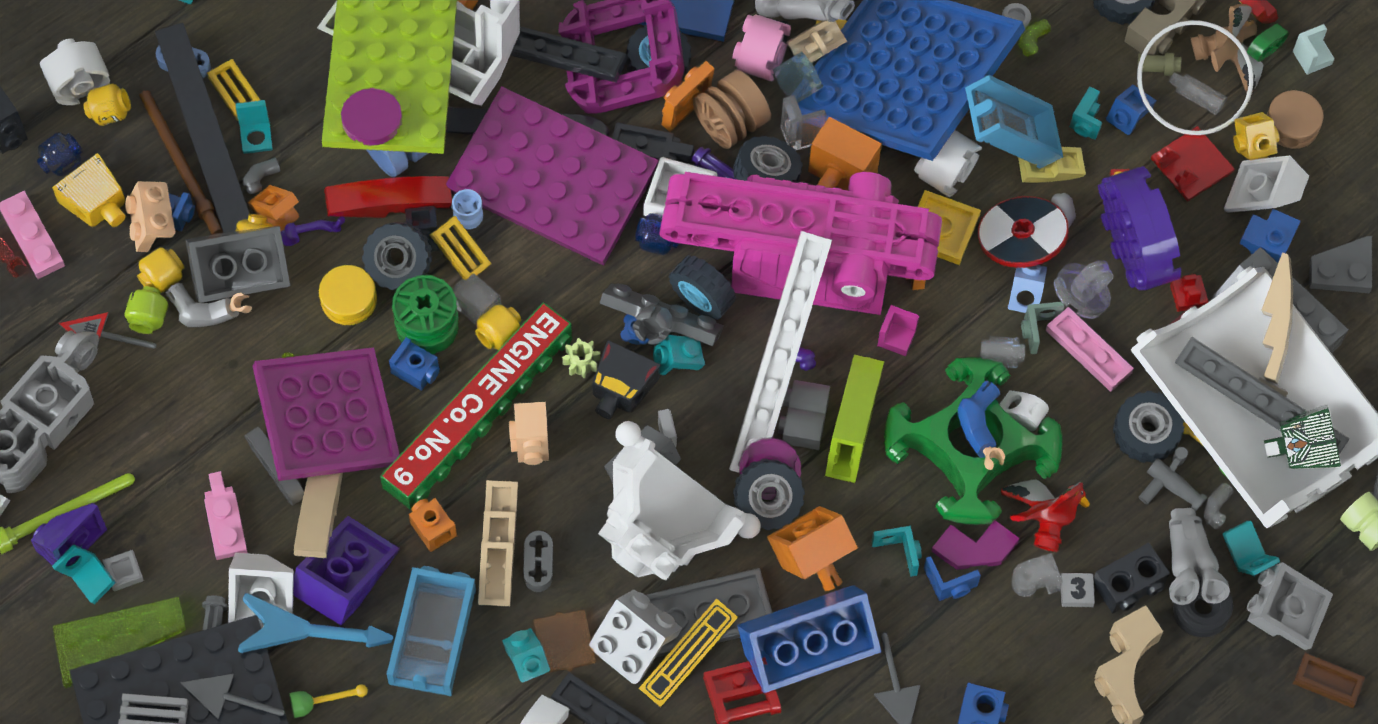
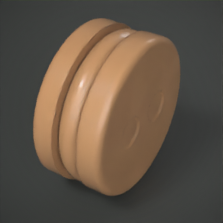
M1298 90L1285 91L1276 96L1267 112V116L1273 119L1274 126H1276L1279 133V142L1277 144L1292 149L1303 148L1311 144L1316 139L1324 118L1320 103L1310 94Z

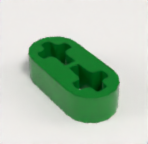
M1278 23L1255 38L1247 49V54L1257 62L1264 60L1283 45L1289 36V32Z

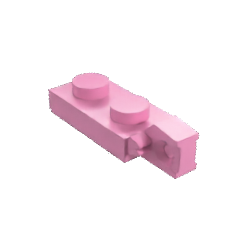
M221 471L210 473L208 475L212 491L204 492V501L216 560L234 557L235 553H248L236 494L233 492L232 486L225 488Z

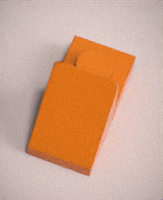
M269 185L247 202L257 215L267 217L266 222L271 223L273 226H280V231L285 230L287 224L293 223L299 218L298 212L293 207L299 202L294 193Z

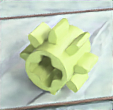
M577 338V342L572 346L566 344L565 348L568 355L563 356L562 360L563 365H570L569 375L572 376L576 373L586 378V374L591 370L597 372L598 368L595 361L601 360L600 351H593V341L587 343ZM584 356V360H579V357Z

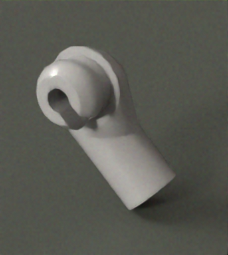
M1057 193L1052 197L1051 202L1063 211L1069 228L1076 218L1073 200L1066 193Z

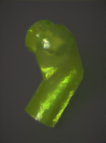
M1046 19L1026 27L1020 36L1018 45L1019 48H1022L1025 56L1037 53V38L1051 31V27Z

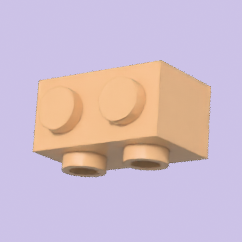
M546 402L514 404L515 421H509L511 452H517L518 463L524 462L528 465H537L543 461H549Z

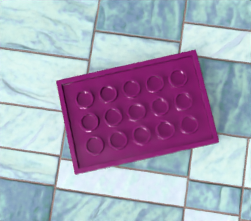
M501 86L446 185L453 194L464 189L476 191L481 197L482 208L604 266L655 174L659 160Z

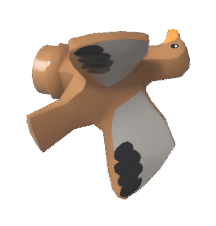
M1237 4L1230 6L1229 26H1223L1222 28L1234 35L1247 52L1248 48L1243 44V41L1257 33V24L1253 20L1247 21L1252 7L1246 4ZM1218 30L1212 36L1204 37L1202 34H1198V36L1192 37L1191 43L1195 60H1206L1211 55L1212 64L1216 72L1220 70L1226 60L1232 61L1239 72L1243 87L1247 93L1249 72L1246 60L1239 47L1227 35ZM1248 54L1253 68V92L1261 77L1263 63L1261 61L1257 62Z

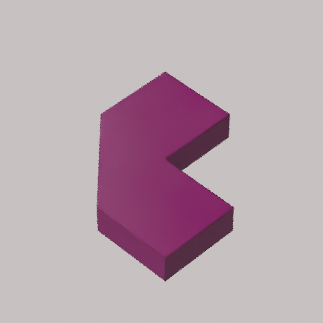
M995 520L977 542H974L950 525L932 547L931 552L956 570L968 569L971 566H996L1002 564L1018 544L1020 538Z

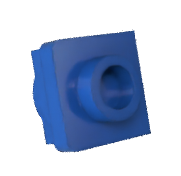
M1132 84L1115 99L1106 117L1109 123L1127 135L1133 132L1138 121L1149 112L1141 98L1139 88ZM1145 93L1150 106L1153 108L1157 100Z
M183 192L181 197L169 194L174 228L181 232L185 223H189L192 220L195 211L191 196L186 192Z

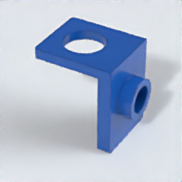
M931 556L926 558L924 564V571L939 601L951 596L954 599L963 597L971 591V588L978 586L981 576L978 570L943 583Z

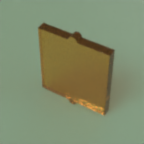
M585 610L565 614L557 612L555 616L533 620L536 637L542 644L550 671L547 673L565 669L572 671L575 667L596 663L593 648L589 646L591 637Z

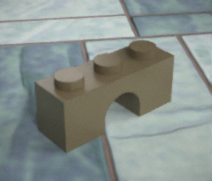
M1159 0L1158 3L1170 13L1158 15L1145 7L1128 26L1124 42L1140 53H1143L1147 44L1156 34L1170 25L1190 21L1189 18L1193 14H1200L1207 1ZM1188 25L1166 32L1155 41L1147 55L1165 54L1170 48L1175 34L1181 35Z

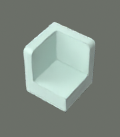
M1324 24L1300 33L1293 49L1294 55L1307 75L1332 65L1335 59L1323 41L1327 32Z

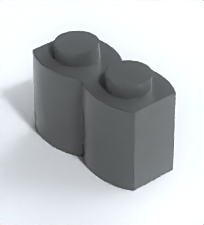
M794 380L792 389L787 388L783 406L789 408L787 416L781 415L778 434H783V440L789 445L816 450L820 449L831 386Z

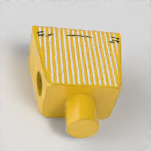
M98 153L52 187L57 201L91 227L98 225L104 219L112 227H117L125 220L126 215L119 209L126 202L122 189Z

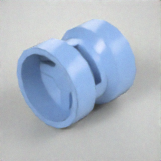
M471 189L461 190L454 195L452 199L453 216L457 217L465 229H473L480 225L483 220L480 195Z

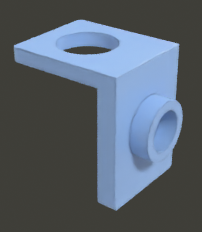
M1036 265L1016 268L1008 305L1009 310L1026 313L1028 305H1022L1017 300V294L1024 290L1030 291L1034 295L1035 299L1032 304H1040L1047 271L1046 266Z

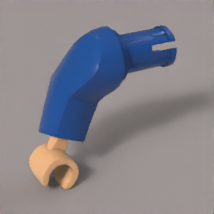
M985 381L971 398L961 400L958 406V416L967 441L980 458L985 457V467L992 470L994 463L990 458L998 459L1000 464L1003 465L1005 454L1002 449L996 447V442L988 430L985 421V410L1000 395V391L992 382Z

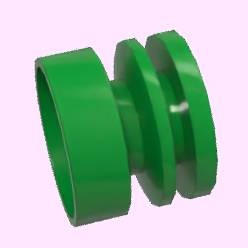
M418 275L407 279L397 288L393 296L392 311L395 320V330L400 342L402 343L407 337L413 344L432 355L449 347L459 332L457 300L453 289L444 280L432 275Z

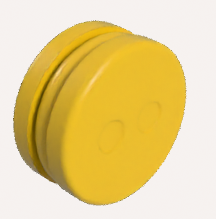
M342 265L330 270L323 277L319 286L322 309L325 315L335 323L341 325L361 323L373 313L376 307L377 294L375 283L369 273L358 266Z

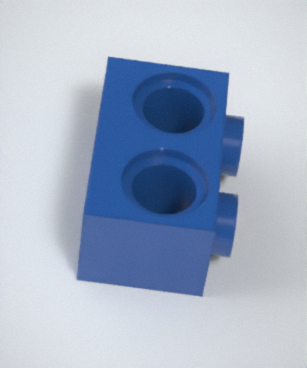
M967 683L958 724L1005 723L1009 704L1003 703L1005 692ZM986 703L991 706L993 711L982 713L978 710L977 705Z

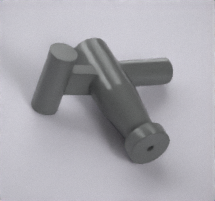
M1179 447L1176 449L1170 467L1159 458L1151 465L1147 473L1154 479L1139 496L1143 503L1148 505L1163 486L1192 504L1191 508L1195 511L1204 503L1207 496L1203 493L1200 495L1183 477L1175 472L1176 468L1184 464L1188 455L1186 448Z

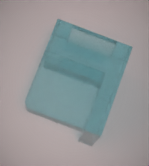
M803 52L773 69L780 88L793 105L824 87L815 67Z

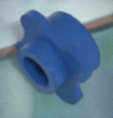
M625 315L623 319L625 327L620 333L621 339L636 345L647 344L650 339L646 338L643 342L634 332L633 323L637 319L632 315Z

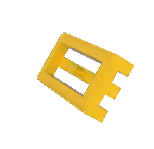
M231 59L207 72V76L238 121L235 103L217 78V75H221L239 103H244L246 100L227 74L226 70L228 69L232 71L252 101H260V99L234 60Z
M456 216L451 217L446 223L430 234L466 283L470 282L491 265V262ZM453 226V228L456 230V232L459 234V236L462 238V240L465 242L468 248L472 251V253L481 263L479 266H477L474 263V261L468 255L466 250L462 247V245L459 243V241L456 239L453 233L449 230L450 227ZM441 234L445 235L472 272L469 273Z

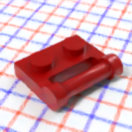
M765 657L762 658L763 665H767ZM749 661L704 672L703 679L717 724H729L730 722L769 712L771 715L781 713V705L776 689L765 693L766 700L728 710L725 709L724 703L763 693Z

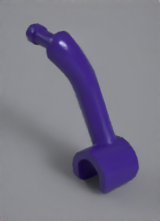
M341 216L336 222L317 220L301 225L289 223L285 226V230L281 231L283 245L292 246L300 241L298 234L307 231L324 230L335 233L340 232L345 218Z

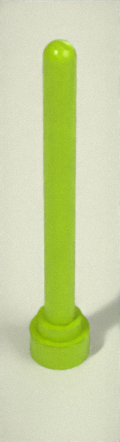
M126 473L12 529L10 526L5 529L3 526L0 527L1 554L12 550L13 545L18 543V539L35 532L40 525L47 524L53 517L90 503H95L132 485L135 477L131 473Z

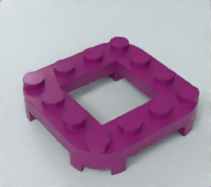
M581 0L573 4L574 9L567 15L564 22H559L558 30L562 37L595 45V35L642 22L647 24L651 61H649L648 68L622 74L617 83L567 70L568 83L565 84L566 89L585 113H603L665 96L673 86L679 87L682 84L684 60L677 12L671 0H604L586 5Z

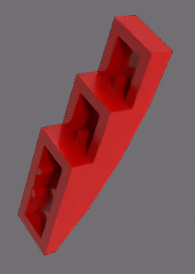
M415 176L383 178L328 186L324 189L328 216L385 218L389 212L405 213V209L433 205H435V208H450L452 205L451 189L446 185L449 177Z

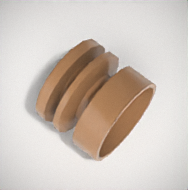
M737 69L718 81L717 88L711 86L705 90V93L702 92L693 98V106L700 123L711 138L726 149L734 146L737 141L744 139L747 131L754 132L771 120V112L764 95L748 75Z

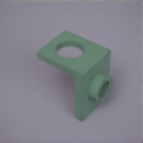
M1064 302L1031 304L1027 306L1025 320L1021 322L1023 339L1028 338L1030 354H1037L1040 343L1037 321L1055 319L1063 312ZM1044 310H1055L1050 313H1040Z

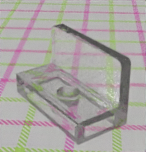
M795 95L783 98L781 130L786 143L795 150L810 147L826 122L827 115L825 110L802 115Z

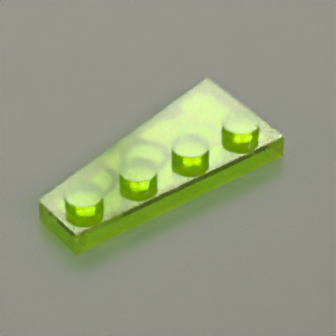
M179 597L54 625L53 631L63 685L65 689L73 685L69 671L71 669L159 644L186 631Z

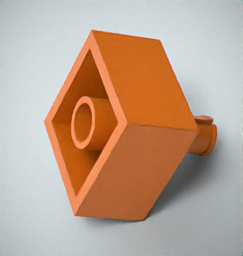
M828 117L811 144L808 172L821 178L817 185L827 188L838 187L848 191L849 179L852 175L860 172H878L882 143Z
M821 506L767 536L782 569L803 579L817 573L824 591L835 589L833 583L840 586L843 582L833 562L858 548L843 516Z

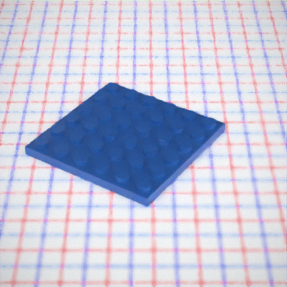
M863 0L841 29L847 42L819 59L787 103L785 109L788 115L822 126L828 117H831L882 143L884 146L933 161L970 109L965 87L988 75H994L1025 31L1023 21L950 0Z

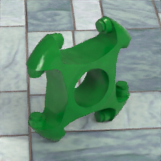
M961 357L951 362L945 369V372L952 381L962 382L964 380L968 385L966 390L950 406L917 423L909 422L911 421L910 415L912 413L904 402L897 403L891 407L884 431L885 453L892 462L900 464L907 458L908 449H915L927 457L945 474L961 499L957 501L954 496L949 498L945 496L936 503L935 507L943 519L962 524H991L1000 516L1002 510L993 500L991 502L989 500L981 502L977 498L980 492L996 476L1026 460L1036 461L1037 466L1035 469L1043 479L1057 473L1063 449L1062 431L1060 424L1054 418L1051 419L1048 416L1038 426L1039 435H1035L1006 413L995 399L985 410V421L988 430L997 442V447L1002 449L1005 454L1003 465L1000 464L998 459L990 458L994 463V467L992 470H989L984 465L985 457L973 458L960 453L953 447L948 435L953 430L961 427L958 416V406L961 400L971 398L985 381L1001 386L1011 376L1009 370L1002 362L981 357Z

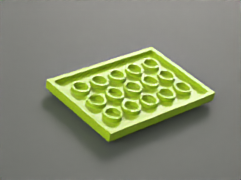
M337 0L322 147L444 154L457 0ZM370 88L385 90L393 95L399 102L402 112V124L394 138L384 144L373 146L363 145V142L357 140L355 142L350 139L343 130L341 111L345 101L352 94Z

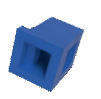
M407 337L389 360L391 374L421 391L427 383L432 384L440 370L437 357L413 344ZM417 361L419 364L413 365V362Z

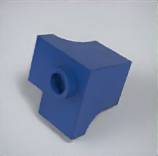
M1272 209L1268 220L1253 215L1240 244L1246 247L1251 255L1261 247L1279 263L1282 252L1287 253L1301 221L1275 209Z

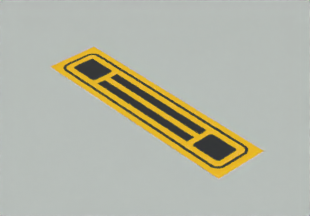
M716 598L639 689L661 707L738 616Z

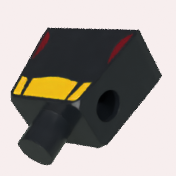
M608 340L592 384L593 395L600 399L595 409L596 413L603 418L611 419L617 407L628 413L633 412L659 380L660 364Z

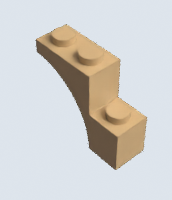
M1146 605L1114 622L1110 631V641L1114 649L1123 654L1099 666L1095 674V686L1098 692L1103 697L1107 696L1113 705V715L1120 724H1140L1144 716L1135 694V668L1141 656L1159 642L1163 630Z

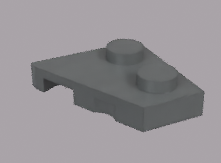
M1366 236L1312 256L1309 261V288L1370 293L1372 290V236Z

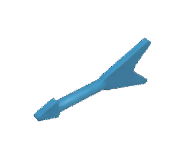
M245 593L243 596V602L263 622L264 627L239 645L238 651L240 653L297 641L308 636L364 642L368 648L388 644L393 640L392 635L373 626H369L367 630L310 624L308 621L253 595Z

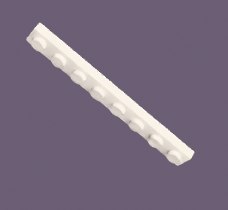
M804 231L800 233L729 469L731 471L739 473V461L742 453L752 442L773 436L832 242L830 239Z

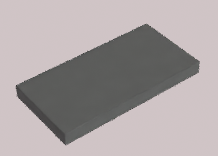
M760 568L646 594L654 606L662 612L670 614L675 622L682 627L677 638L662 646L655 658L668 655L716 598L738 616L716 643L740 638L738 624L773 613Z

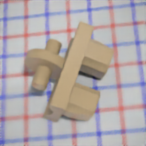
M821 21L786 43L800 68H803L846 43L847 40L836 21Z

